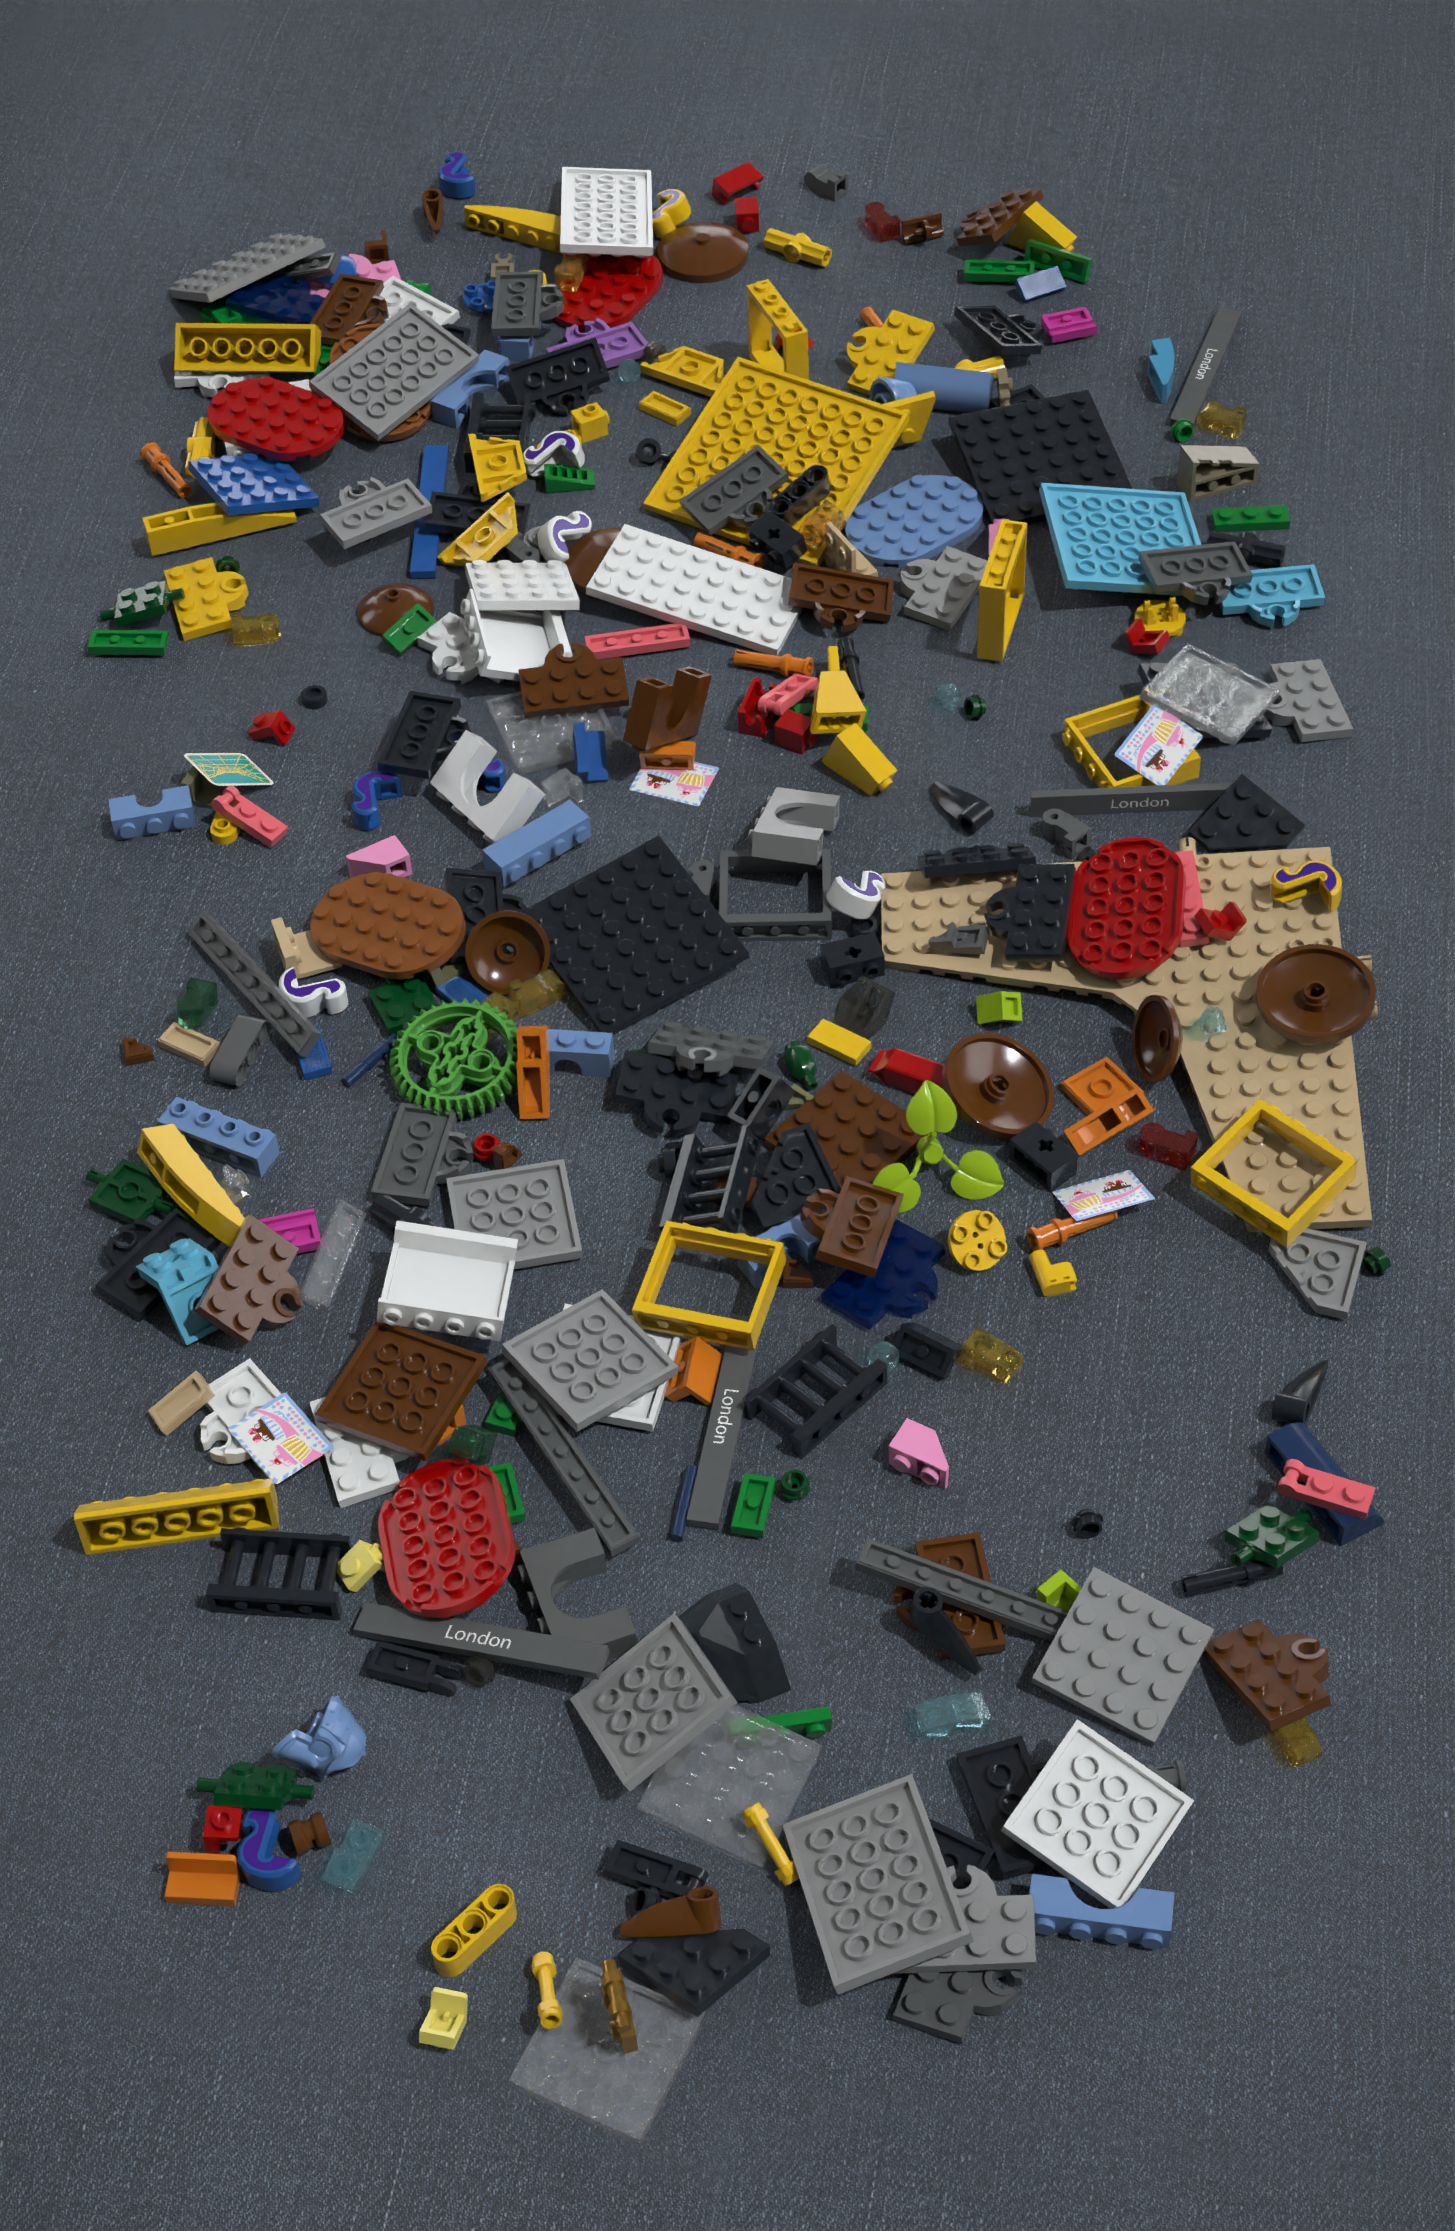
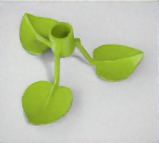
M929 1080L923 1082L906 1109V1121L909 1127L917 1134L927 1135L917 1143L919 1156L916 1158L912 1173L909 1174L905 1165L893 1163L884 1167L872 1183L873 1185L904 1194L898 1213L912 1209L919 1200L920 1186L913 1178L917 1176L923 1162L934 1165L941 1160L951 1169L955 1170L956 1172L950 1182L951 1187L959 1196L966 1199L977 1200L990 1197L1004 1186L998 1164L988 1153L980 1150L967 1152L961 1157L959 1166L943 1154L942 1146L936 1139L937 1132L946 1133L953 1129L957 1119V1111L949 1095L941 1087Z

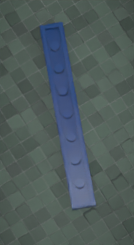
M424 445L419 491L429 502L432 491L445 493L449 445ZM426 516L416 519L410 566V577L412 579L436 578L441 533L425 531Z

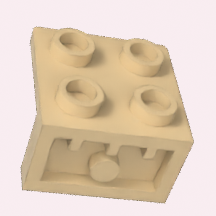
M826 523V534H824L826 553L824 554V559L827 566L836 570L878 577V571L833 523Z
M282 917L271 920L276 946L285 970L294 967L297 979L343 966V964L327 958L320 952L312 937L311 930L293 934L291 927H285Z

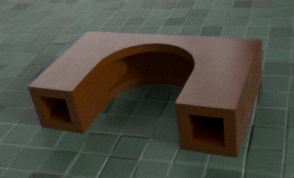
M688 666L677 669L673 685L651 676L638 679L623 741L631 744L633 749L645 752L647 749L659 748L661 745L672 744L674 741L685 740L687 737L697 735L712 675Z

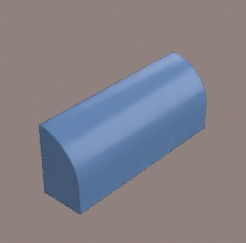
M896 362L894 379L908 381L913 384L917 395L934 391L936 400L933 409L961 413H972L990 409L994 383L992 373Z

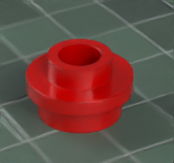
M485 1133L479 1135L472 1145L474 1157L481 1161L494 1160L492 1150L500 1145L501 1142L493 1134Z

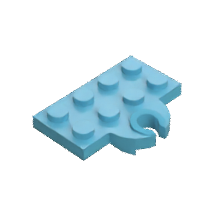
M1312 564L1251 570L1253 574L1251 583L1231 585L1227 598L1219 603L1222 615L1249 613L1251 618L1257 623L1274 627L1275 616H1281L1282 625L1287 626L1297 619L1300 608L1324 606L1325 595L1315 565Z

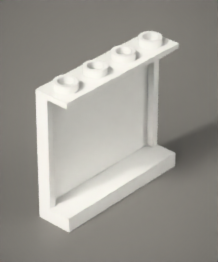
M469 589L466 599H463L461 602L460 610L461 614H464L465 630L469 633V644L473 648L474 663L478 667L480 676L520 681L518 669L544 666L545 657L548 652L561 643L564 646L563 656H573L559 610H543L542 612L529 610H479L473 589Z
M397 1221L381 1298L378 1300L377 1322L500 1341L515 1267L518 1239Z

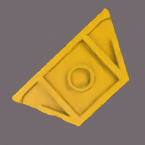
M686 346L658 356V361L650 365L646 361L640 364V373L712 397L720 385L724 372V359Z
M934 391L883 404L907 412L910 417L909 422L893 448L922 439L936 400Z
M468 434L481 502L487 501L527 480L520 441L503 440L491 436L489 441L477 439L476 434Z
M507 492L437 556L443 565L465 566V563H472L474 560L489 562L500 549L508 545L518 534L515 500Z

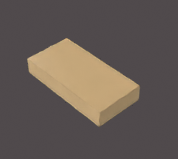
M173 1022L157 1040L160 1048L202 1067H206L221 1046L219 1041L176 1022Z
M194 1371L151 1407L148 1412L160 1430L168 1436L211 1400L215 1394L198 1371Z

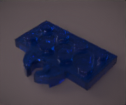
M284 276L272 279L268 283L256 280L235 290L226 301V310L283 324H310L325 297L311 294L310 284L306 280L301 278L299 283L294 285L293 276Z
M897 1219L894 1222L875 1278L846 1269L821 1294L822 1303L869 1330L888 1311L900 1317L912 1319L913 1314L924 1312L928 1309V1301L924 1297L913 1295L914 1293L919 1291L926 1292L931 1300H937L939 1292L938 1279L931 1268L946 1254L945 1245Z

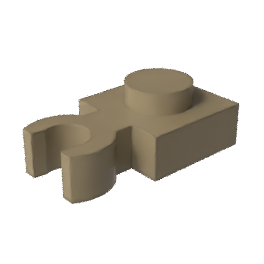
M508 253V257L505 259L499 258V254L495 255V263H491V280L495 281L496 272H515L511 253Z
M1007 368L997 369V392L1000 407L1010 405V393L1013 392V379L1008 378Z

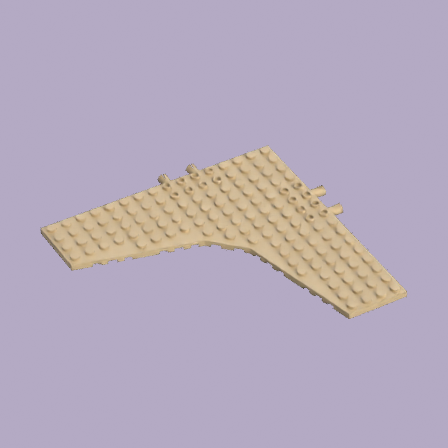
M1188 837V847L1186 846V838L1180 839L1178 841L1179 852L1193 850L1204 909L1221 912L1230 901L1235 902L1246 917L1247 922L1231 941L1209 936V944L1181 948L1179 943L1171 957L1158 968L1142 977L1122 980L1101 978L1084 970L1072 954L1068 943V930L1063 961H1006L1005 949L1007 938L1000 939L992 935L984 917V913H987L985 904L994 893L1004 888L1016 886L1018 870L924 878L921 871L881 873L886 884V888L881 893L882 951L885 955V968L919 972L923 969L933 971L934 975L945 976V973L959 974L961 978L973 980V977L986 978V982L1033 988L1035 985L1045 986L1049 991L1059 992L1060 989L1076 991L1077 995L1088 996L1089 993L1102 994V998L1112 999L1120 1005L1122 1003L1134 1011L1135 1016L1140 1004L1146 997L1150 995L1166 997L1176 1009L1183 1033L1180 1053L1181 1063L1188 1074L1191 1088L1197 1097L1198 1106L1213 1143L1259 1099L1277 1106L1282 1113L1291 1119L1300 1121L1305 1128L1316 1135H1322L1330 1144L1341 1151L1350 1153L1357 1160L1356 1178L1307 1228L1372 1227L1352 1036L1326 1044H1307L1290 1040L1278 1034L1264 1021L1256 1002V987L1259 975L1265 965L1276 955L1290 948L1308 944L1330 945L1342 949L1337 908L1329 911L1320 892L1284 904L1275 901L1271 896V876L1274 871L1282 867H1288L1289 872L1294 873L1301 864L1314 860H1321L1332 865L1330 847L1196 855L1195 839ZM1082 862L1049 863V864H1075V868H1076V871H1077L1078 867L1080 866V864H1081ZM999 909L990 913L998 915L1001 914L1004 910ZM951 922H954L957 928L959 926L986 925L989 930L985 954H961L931 948L928 941L931 937L938 938L948 930L947 925ZM1371 955L1356 956L1372 973ZM1375 1000V1006H1374L1373 1012H1372L1371 1017H1370L1369 1019H1377V1018H1378V1009H1377V1001H1376V1000ZM1262 1123L1250 1132L1221 1161L1227 1173V1179L1286 1218H1289L1334 1172L1333 1169ZM1244 1220L1248 1232H1262Z

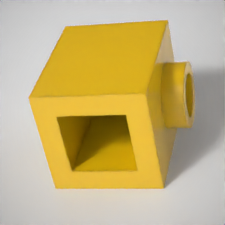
M597 402L570 411L572 430L581 434L582 443L609 435V415Z

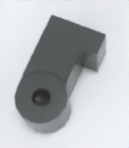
M819 164L804 175V181L809 189L834 202L848 193L847 173L842 170L835 173L829 171L824 165Z
M519 531L508 545L498 551L499 559L509 560L512 563L534 560L540 563L538 549L527 546L523 542V534Z
M1049 809L1043 813V836L1047 840L1056 841L1063 846L1065 856L1072 860L1084 848L1090 847L1091 828L1060 809Z
M699 860L690 867L691 877L712 904L715 889L714 865L709 861Z

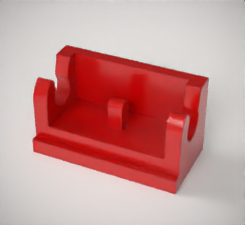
M747 162L713 178L712 196L716 197L723 205H726L729 201L724 196L729 198L733 193L750 185L757 190L761 188L757 182H762L764 176L750 162Z
M753 677L738 710V730L740 734L764 738L774 717V712L764 713L758 710L759 699L769 692L762 689L760 678ZM771 683L769 690L776 687L774 683Z

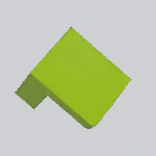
M999 991L976 996L978 1024L993 1022L1016 1023L1023 1021L1021 993Z
M1059 1570L1037 1588L1036 1600L1069 1611L1082 1587L1065 1572Z

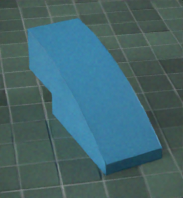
M1170 337L1151 340L1147 376L1161 404H1166L1173 386L1175 355Z

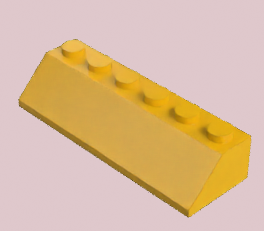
M176 323L175 371L315 373L321 355V330L316 324Z
M255 1479L251 1482L236 1484L225 1483L214 1487L190 1488L185 1491L171 1493L160 1492L155 1495L126 1497L120 1500L105 1502L95 1501L90 1504L79 1505L74 1513V1521L86 1555L221 1537V1528L233 1529L241 1527L247 1530L259 1531L279 1528L278 1500L273 1479Z

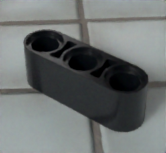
M822 465L809 467L770 502V511L790 526H793L830 493L831 485L827 469Z

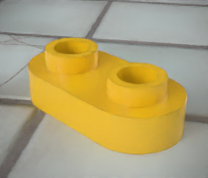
M217 812L210 826L212 840L221 845L234 842L241 830L240 827Z

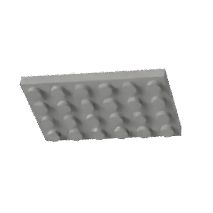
M282 233L270 236V241L264 244L259 242L251 245V250L245 253L240 251L232 254V259L226 262L221 260L213 263V268L207 271L202 269L194 272V277L188 280L183 278L175 281V286L169 288L168 292L171 298L212 302L325 248V244L322 238H313L312 235L303 237L302 235L292 236V234L282 235Z
M409 303L309 381V388L322 398L331 399L332 403L338 406L345 416L379 441L479 362V354L412 303Z
M912 1774L782 1824L828 1970L838 1995L974 1942Z

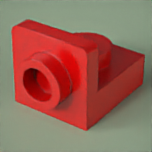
M1231 901L1221 912L1200 908L1194 915L1207 936L1231 941L1247 922L1246 917L1237 904Z
M207 1806L203 1834L205 1853L220 1854L222 1844H228V1841L236 1842L239 1840L242 1820L241 1807Z

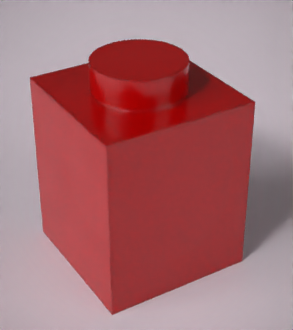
M757 197L735 198L736 229L741 233L760 232Z
M787 709L774 725L775 745L803 755L809 746L814 745L817 739V734H811L810 732L811 717Z

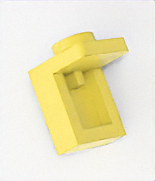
M359 1540L338 1562L337 1573L347 1588L356 1593L378 1570L386 1572L381 1546L377 1543L372 1545L362 1540Z
M439 1987L433 1988L430 2010L419 2031V2043L454 2050L467 2023L468 1995L466 1993Z

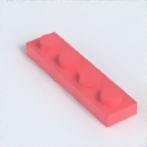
M676 623L584 636L585 646L594 653L596 660L690 647L687 626Z
M1193 850L1176 852L1182 862L1186 876L1184 921L1180 947L1209 944V936H1207L1194 916L1200 908H1204Z

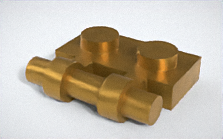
M607 1959L601 1963L603 1971L601 1976L603 1987L601 1989L605 2007L608 2009L611 2019L609 2022L614 2042L621 2041L624 2054L638 2051L632 2012L627 1999L622 1972L620 1968L617 1969L614 1959Z

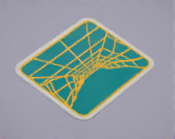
M186 753L184 755L209 782L217 786L273 784V781L255 763L241 753Z

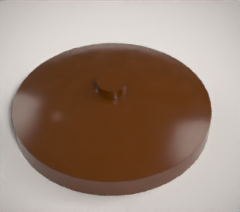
M695 222L679 226L664 235L658 244L657 256L662 270L677 280L689 283H713L730 278L743 269L749 256L748 242L741 232L728 225L715 222Z
M605 528L593 531L582 536L568 549L569 559L564 563L567 565L576 591L587 597L602 600L587 595L586 586L622 528Z
M1308 944L1285 950L1265 965L1257 981L1256 1002L1264 1021L1278 1034L1301 1043L1326 1044L1345 1039L1356 1033L1367 1023L1375 1006L1376 987L1368 967L1350 952L1330 945Z
M995 1033L973 1034L960 1040L944 1061L942 1069L944 1091L953 1101L957 1114L977 1131L994 1138L1010 1140L1035 1121L1043 1125L1049 1118L1054 1106V1088L1050 1075L1038 1057L1018 1041Z

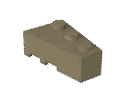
M1180 445L1177 485L1190 502L1257 484L1259 463L1246 446Z

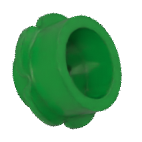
M1185 418L1176 421L1171 428L1172 438L1180 442H1186L1191 439L1194 434L1192 422Z

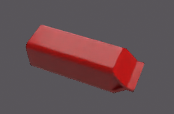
M897 1048L888 1051L880 1049L868 1069V1072L874 1073L884 1084L913 1094L918 1092L925 1080L935 1083L944 1090L942 1084L943 1064Z

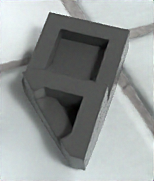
M951 922L947 925L948 930L938 938L933 936L928 941L931 948L961 954H985L989 930L986 925L959 926L957 928L955 923Z

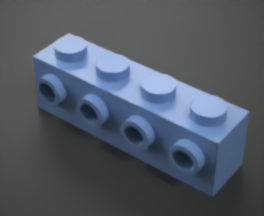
M569 800L483 849L484 869L491 872H501L502 886L505 887L590 838V817Z
M176 1097L157 1121L158 1126L174 1124L179 1132L185 1136L186 1141L194 1152L262 1178L280 1154L276 1134L270 1130L260 1129L248 1124L244 1120H237L223 1115L220 1111L207 1109L194 1101H186Z

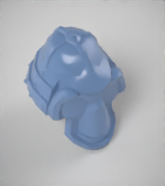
M878 376L870 388V400L880 404L917 395L913 384L910 382Z
M331 1696L322 1712H317L307 1733L295 1729L274 1747L271 1754L277 1759L285 1758L296 1762L300 1769L314 1772L324 1780L333 1771L350 1768L358 1763L360 1758L366 1755L367 1737L363 1727L356 1722L351 1711L343 1704L339 1696Z

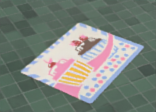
M1154 703L1114 755L1157 786L1166 785L1203 736L1160 705Z
M695 762L694 770L640 769L629 789L698 807L715 778L719 767Z
M1131 1170L1053 1191V1194L1075 1221L1155 1199Z
M282 1393L228 1428L268 1477L273 1479L275 1484H279L333 1449V1445L287 1393Z

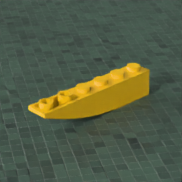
M465 205L464 207L466 227L567 255L560 252L561 216L511 207ZM578 253L577 255L567 256L580 259L586 253Z
M216 502L185 507L142 518L152 556L297 522L293 509L227 516Z
M174 1124L142 1129L137 1153L164 1190L197 1223L220 1241L230 1246L245 1218L240 1213L239 1208L228 1197L226 1191L215 1180L212 1172L200 1160L199 1155L188 1144L185 1136L179 1132Z

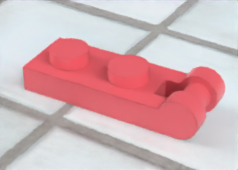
M793 674L759 699L758 710L764 713L772 711L775 715L782 716L788 708L794 706L798 701L816 689L818 678Z
M232 785L223 790L222 796H217L211 802L212 808L217 813L269 848L273 847L287 834V825L240 795L239 790Z
M1296 1459L1286 1461L1283 1469L1285 1476L1280 1478L1277 1486L1279 1493L1366 1521L1374 1497L1375 1487L1306 1467L1301 1461ZM1297 1480L1306 1482V1486L1298 1484Z

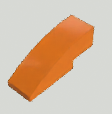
M520 1026L516 1030L518 1053L516 1067L520 1119H548L550 1117L549 1027Z
M1137 1086L1063 1132L1078 1156H1081L1154 1113V1109L1140 1087Z

